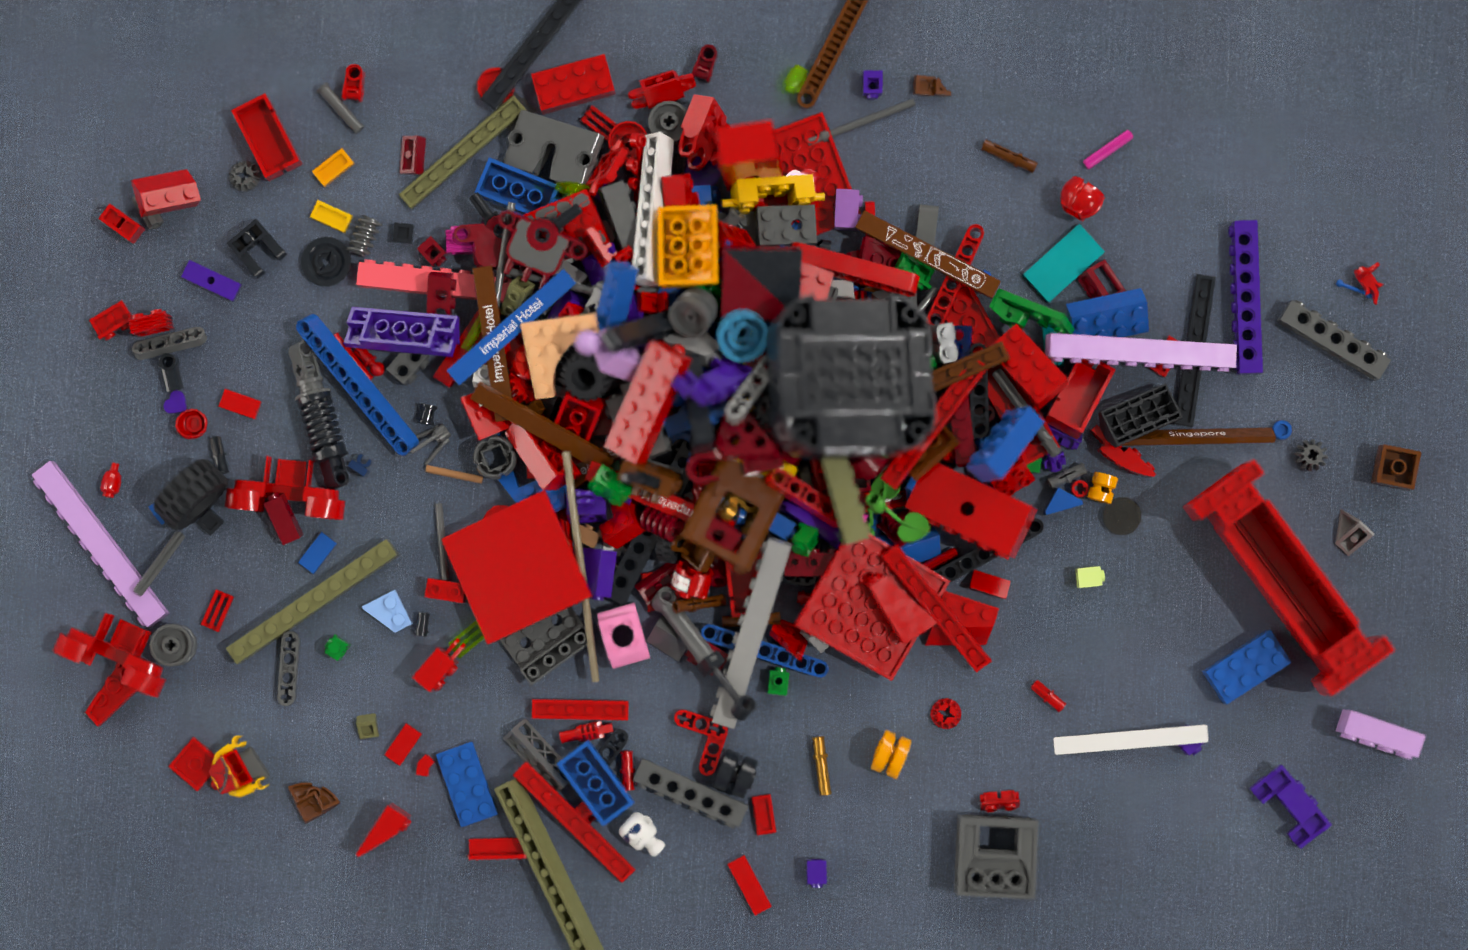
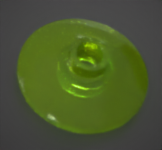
M562 181L555 184V189L566 196L586 188L588 190L591 188L585 184Z

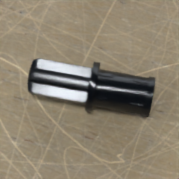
M211 437L210 444L213 452L211 457L214 458L215 466L222 474L229 473L225 457L227 453H224L221 437Z

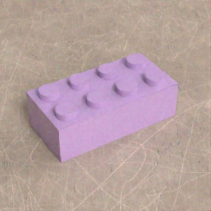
M1344 709L1336 728V732L1341 733L1340 737L1354 741L1359 739L1358 743L1371 747L1378 745V750L1392 754L1393 751H1396V756L1410 760L1412 757L1419 758L1426 736Z

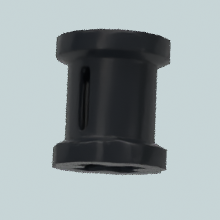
M421 403L422 411L417 422L434 426V413L438 407Z

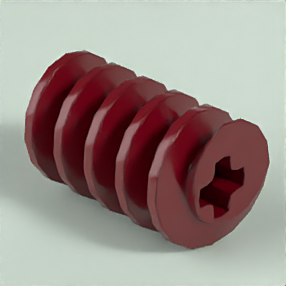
M648 506L641 516V527L644 530H648L669 542H673L679 533L682 534L684 528L683 521L679 522L678 518H672L670 514L666 515V513Z

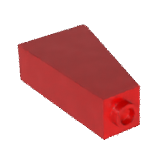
M876 573L868 578L869 581L865 583L866 587L901 643L905 645L937 624L928 613L882 573Z

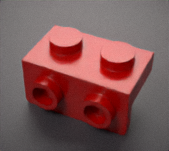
M121 300L89 321L98 334L99 340L105 339L107 341L116 336L114 332L121 329L124 331L130 327L127 321L132 319V314L124 301Z

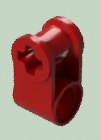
M351 64L346 68L342 100L353 99L358 100V102L363 101L365 72L357 64ZM353 70L360 71V75L357 78H351Z

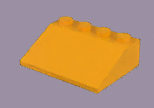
M717 205L658 207L659 285L662 289L718 283Z

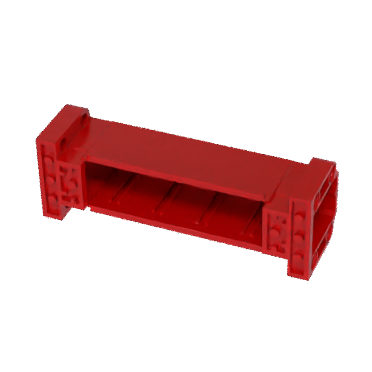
M1255 459L1246 461L1202 491L1182 508L1192 521L1201 520L1204 517L1209 519L1214 526V530L1305 654L1312 659L1320 670L1310 680L1320 695L1334 696L1394 652L1395 649L1386 636H1370L1366 638L1357 626L1360 622L1271 501L1269 499L1265 501L1253 486L1252 482L1262 476L1264 471Z

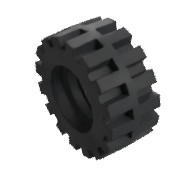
M659 536L656 544V557L658 561L672 564L677 563L681 553L671 550L673 542H669ZM683 538L677 542V547H681V544L684 542L682 541Z

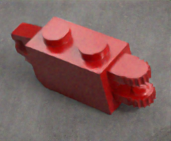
M670 70L640 80L641 87L630 91L628 96L631 100L633 99L631 103L633 109L646 106L650 109L661 102L677 101L685 97L684 92L696 87V82L692 73L678 76L676 71Z

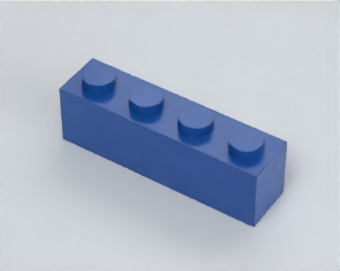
M609 262L596 313L599 333L604 328L609 329L626 322L639 270L628 262Z

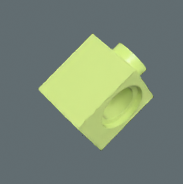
M1100 566L1075 569L1077 588L1102 586V582L1105 581L1104 570H1101Z

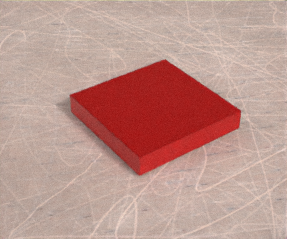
M193 737L168 767L192 788L199 791L211 777L209 770L213 766L215 754L196 737Z

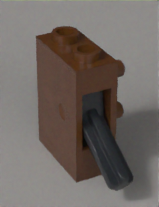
M625 459L617 478L623 483L633 485L631 494L634 496H638L641 488L644 489L642 496L646 499L650 498L652 492L651 502L655 504L658 503L660 496L669 498L671 495H675L683 483L681 473L648 460L643 464H633Z

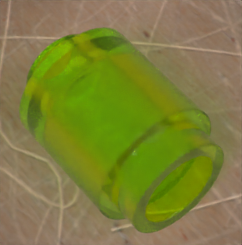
M795 64L782 83L785 86L784 90L791 94L799 93L807 78L808 70Z

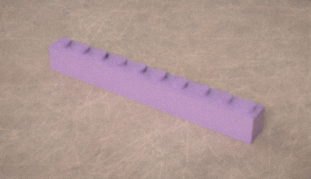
M1056 333L1046 334L1045 355L1051 358L1052 362H1063V359H1070V363H1081V360H1088V364H1100V361H1107V365H1118L1119 362H1124L1125 366L1133 367L1140 363L1148 368H1155L1157 364L1162 365V368L1174 369V366H1181L1182 370H1192V367H1199L1200 371H1211V368H1217L1218 372H1229V369L1236 368L1237 345Z
M49 461L34 472L32 476L35 479L33 482L40 490L43 489L46 493V500L51 505L54 504L58 509L56 511L58 516L68 522L69 526L67 527L73 535L77 534L81 539L79 541L80 545L85 550L90 551L92 561L97 566L100 564L104 570L102 573L108 581L112 580L115 584V591L120 596L123 595L127 600L125 604L131 611L137 613L139 623L143 627L145 625L152 627L169 614L168 610L150 587L147 588L142 596H138L133 592L142 576L58 465L53 461Z

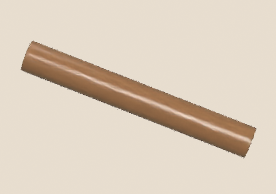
M431 465L426 466L427 473L480 484L483 482V476Z

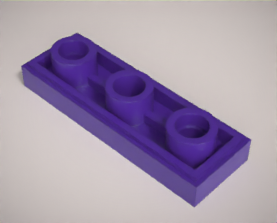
M191 260L188 261L181 276L233 302L242 284ZM211 278L215 279L213 284L209 283Z

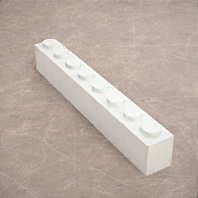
M661 132L645 135L647 141L643 150L633 266L639 269L635 283L645 288L659 286L658 207H665L662 177L671 175L674 140Z

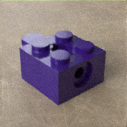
M575 489L579 523H605L608 521L607 499L595 495L591 490ZM567 494V517L569 524H571L569 501Z

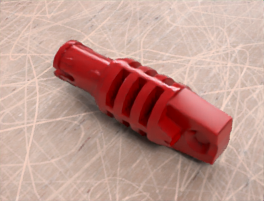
M601 721L578 725L576 729L559 732L561 743L576 740L585 742L604 738V733L613 732L612 723L602 724Z

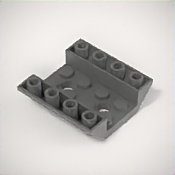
M572 607L500 639L531 686L587 646L585 625ZM554 615L562 617L561 625L555 626L552 623ZM528 637L531 640L529 648L521 646L522 638Z

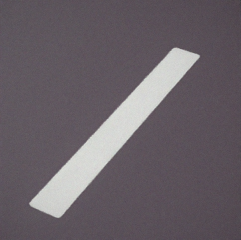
M1207 725L1055 737L1054 749L1055 754L1060 755L1208 742Z

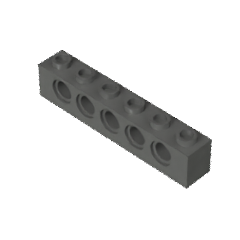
M1298 300L1288 302L1277 320L1279 324L1372 380L1377 381L1381 378L1391 361L1385 352L1381 350L1376 351L1371 348V344L1367 341H1359L1354 338L1355 335L1352 332L1339 329L1337 323L1331 320H1324L1319 312L1315 310L1309 311L1304 308L1305 304ZM1299 314L1305 316V324L1299 323ZM1316 324L1322 327L1321 334L1315 332L1314 326ZM1332 334L1338 336V344H1334L1331 341ZM1348 344L1355 347L1354 354L1348 352ZM1365 354L1371 356L1372 361L1370 364L1364 361Z
M644 758L633 781H636V786L645 790L647 787L654 789V794L664 797V795L672 797L670 801L679 805L683 802L689 805L688 809L697 813L701 810L707 813L706 817L715 821L719 818L725 821L724 825L733 829L735 826L740 827L749 806ZM653 773L660 776V782L657 784H653L649 780L650 775ZM670 781H674L678 785V789L675 792L667 789V784ZM688 789H692L696 793L695 798L692 800L687 799L684 795ZM705 797L712 798L713 805L711 807L703 806L702 800ZM728 805L731 808L730 814L722 815L720 807Z

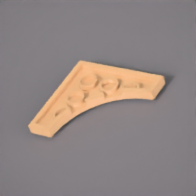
M596 313L520 324L535 399L556 396L555 376L558 362L566 350L575 342L580 332L591 330L596 334L599 333Z

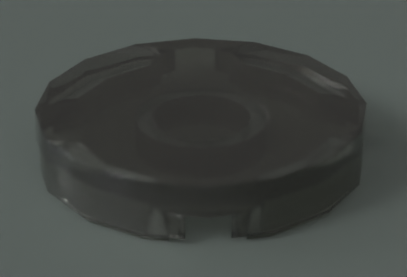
M1118 497L1113 499L1111 504L1105 506L1103 522L1110 532L1116 535H1127L1133 533L1138 528L1141 522V511L1133 500L1127 497Z

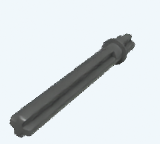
M1001 368L995 370L992 376L1016 409L1028 406ZM1042 425L1035 435L1041 442L1040 445L1044 446L1050 456L1054 458L1061 453V450L1053 440V435L1050 436Z

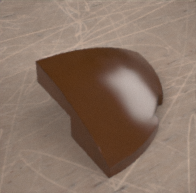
M297 783L288 786L290 795L305 824L340 804L335 794L325 787H314L312 783Z

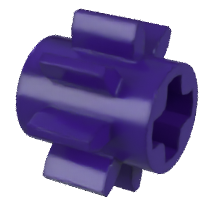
M1062 451L1054 458L1050 454L1042 457L1044 469L1048 468L1050 472L1060 471L1062 465H1066L1064 452Z

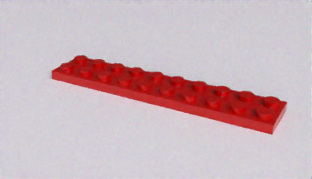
M962 284L946 322L953 324L955 337L965 356H969L970 348L973 344L982 343L987 348L1000 337L975 291ZM941 299L938 304L941 307H946L949 305V302ZM976 347L973 353L983 350V348ZM997 365L988 369L989 400L998 417L1002 420L1001 417L1005 411L1016 409V407L992 376V373L1000 368ZM1009 378L1028 406L1044 421V428L1052 436L1053 433L1041 411ZM1034 435L1020 454L1026 465L1049 454L1045 447L1040 445L1041 442L1036 435ZM1053 435V440L1055 441V443L1057 444V446L1060 448V446H1059L1057 440L1055 439V437H1054V435Z

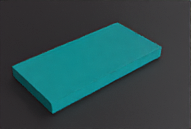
M1078 224L1028 269L1023 276L1049 303L1105 251Z

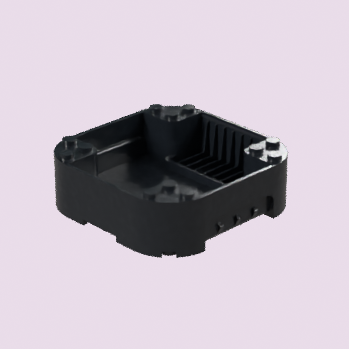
M807 295L793 301L773 319L766 336L770 420L777 442L788 453L807 460L888 459L898 457L923 443L928 435H930L936 419L935 392H933L930 355L932 353L931 332L925 314L922 310L919 311L911 300L897 295H889L881 300H852L850 298H847V300H833L832 298H828V300H815L814 295Z

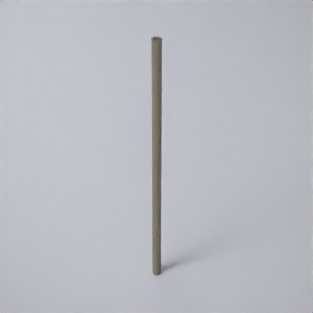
M564 451L562 455L575 555L587 582L570 451ZM588 598L582 601L592 682H598L600 679Z

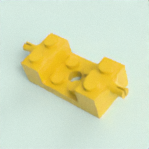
M813 174L737 179L730 190L731 199H722V208L733 207L744 215L749 214L753 210L759 198H765L767 195L783 197L787 194L788 206L810 205L814 201H824L825 194L824 192L815 193Z

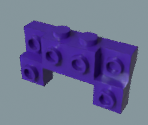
M723 354L721 361L717 357L713 358L710 364L713 371L703 375L700 381L690 371H687L683 378L679 375L676 376L672 386L684 398L692 396L701 406L707 403L712 405L718 401L722 402L729 395H735L741 388L740 386L745 383L753 372V369L750 366L733 361Z
M1279 764L1269 774L1263 776L1249 788L1262 804L1275 795L1298 824L1286 834L1299 849H1302L1332 826L1316 806L1318 804L1316 799L1312 795L1308 796L1305 793V786L1299 780L1295 781L1282 764Z

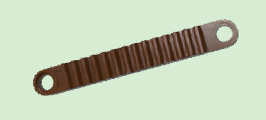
M869 0L846 1L798 94L797 103L802 109H811L815 105ZM808 94L812 97V102L804 104L801 101V97Z

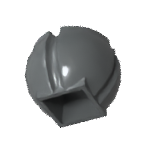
M489 436L488 440H481L474 449L473 463L477 464L476 470L488 479L498 480L503 475L508 476L516 466L517 453L513 451L511 442L504 437ZM501 447L507 463L491 470L485 453Z

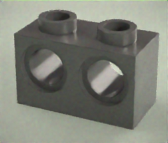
M400 352L386 370L405 386L408 383L412 384L417 378L416 373L420 369L424 370L430 363L429 355L421 354L420 360L413 362L411 359L413 353ZM401 367L408 368L406 376L399 375Z

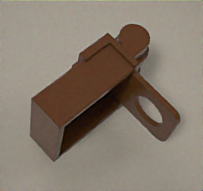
M679 533L671 545V550L680 552L681 557H684L698 571L707 573L716 555L686 539L681 544V547H677V542L682 539L680 537L681 533Z

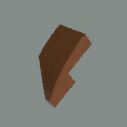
M914 76L913 95L951 96L950 90L944 87L939 77L936 79L933 76Z

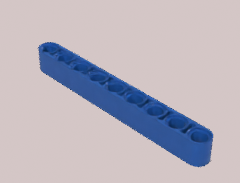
M310 314L298 321L296 324L298 333L399 455L405 456L418 446L417 436L321 319L315 314Z

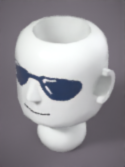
M634 812L619 829L620 836L634 849L642 850L646 847L649 854L653 857H656L665 847L663 841L657 840L654 837L657 829L652 824L650 817L639 812Z

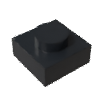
M395 222L393 242L412 244L415 225Z
M210 508L196 523L211 536L224 523V520Z

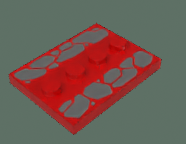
M588 188L523 214L533 219V221L540 218L550 219L553 216L558 217L577 203L583 212L563 227L565 230L561 234H568L584 242L581 236L586 230L593 227L595 231L600 233L603 245L610 242L593 199L588 193ZM541 231V235L539 236L540 238H546V234L548 233L547 231ZM581 245L575 246L574 251L577 255L584 253ZM566 255L564 261L570 259L571 257Z

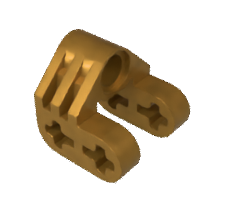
M729 492L718 506L719 517L729 522L737 512V504L740 503L741 507L749 512L744 525L740 527L741 533L746 536L755 519L758 508Z

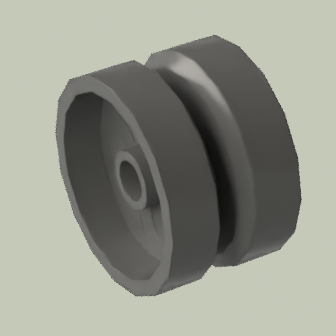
M664 101L657 104L651 110L648 118L650 133L661 132L674 140V147L679 145L683 132L681 125L687 110L681 104L674 101ZM668 122L673 123L670 127H667Z
M689 288L671 306L668 316L671 325L679 334L688 338H697L702 336L715 321L719 309L714 297L706 290Z
M180 624L163 625L154 632L150 641V650L154 659L160 664L170 667L184 665L191 661L196 654L198 646L193 631Z

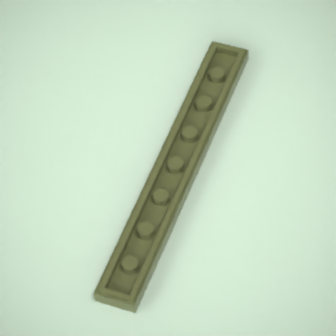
M513 95L497 111L493 112L405 188L399 196L412 210L519 117L521 110L527 111L525 107Z

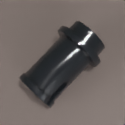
M418 612L417 627L414 629L416 636L427 637L430 614Z

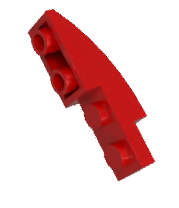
M1095 425L1089 431L1102 444L1097 451L1116 466L1143 477L1152 478L1156 475L1153 465L1148 461L1145 463L1140 458L1142 455L1136 448L1133 447L1131 449L1128 447L1124 451L1121 449L1122 445L1115 448L1106 441L1098 425Z

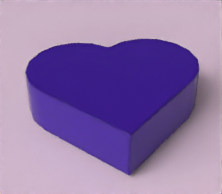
M179 390L173 391L170 394V399L164 402V410L170 414L181 413L187 410L185 394Z

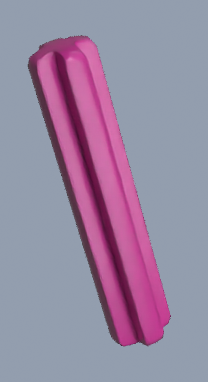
M1126 130L1083 161L1086 168H1092L1132 140L1133 134Z

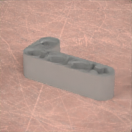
M767 356L759 362L728 404L726 419L730 424H739L767 388L768 370L764 369V366L767 365ZM755 380H759L762 382V384L756 386L752 382ZM748 395L751 399L744 401L741 397Z

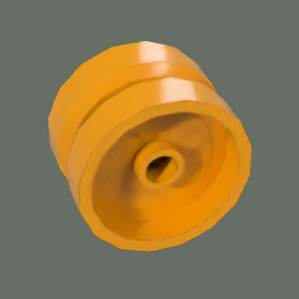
M885 730L874 752L871 770L880 773L885 768L886 763H888L886 775L897 779L909 751L911 739L902 736L898 739L896 745L893 746L896 735L891 731Z

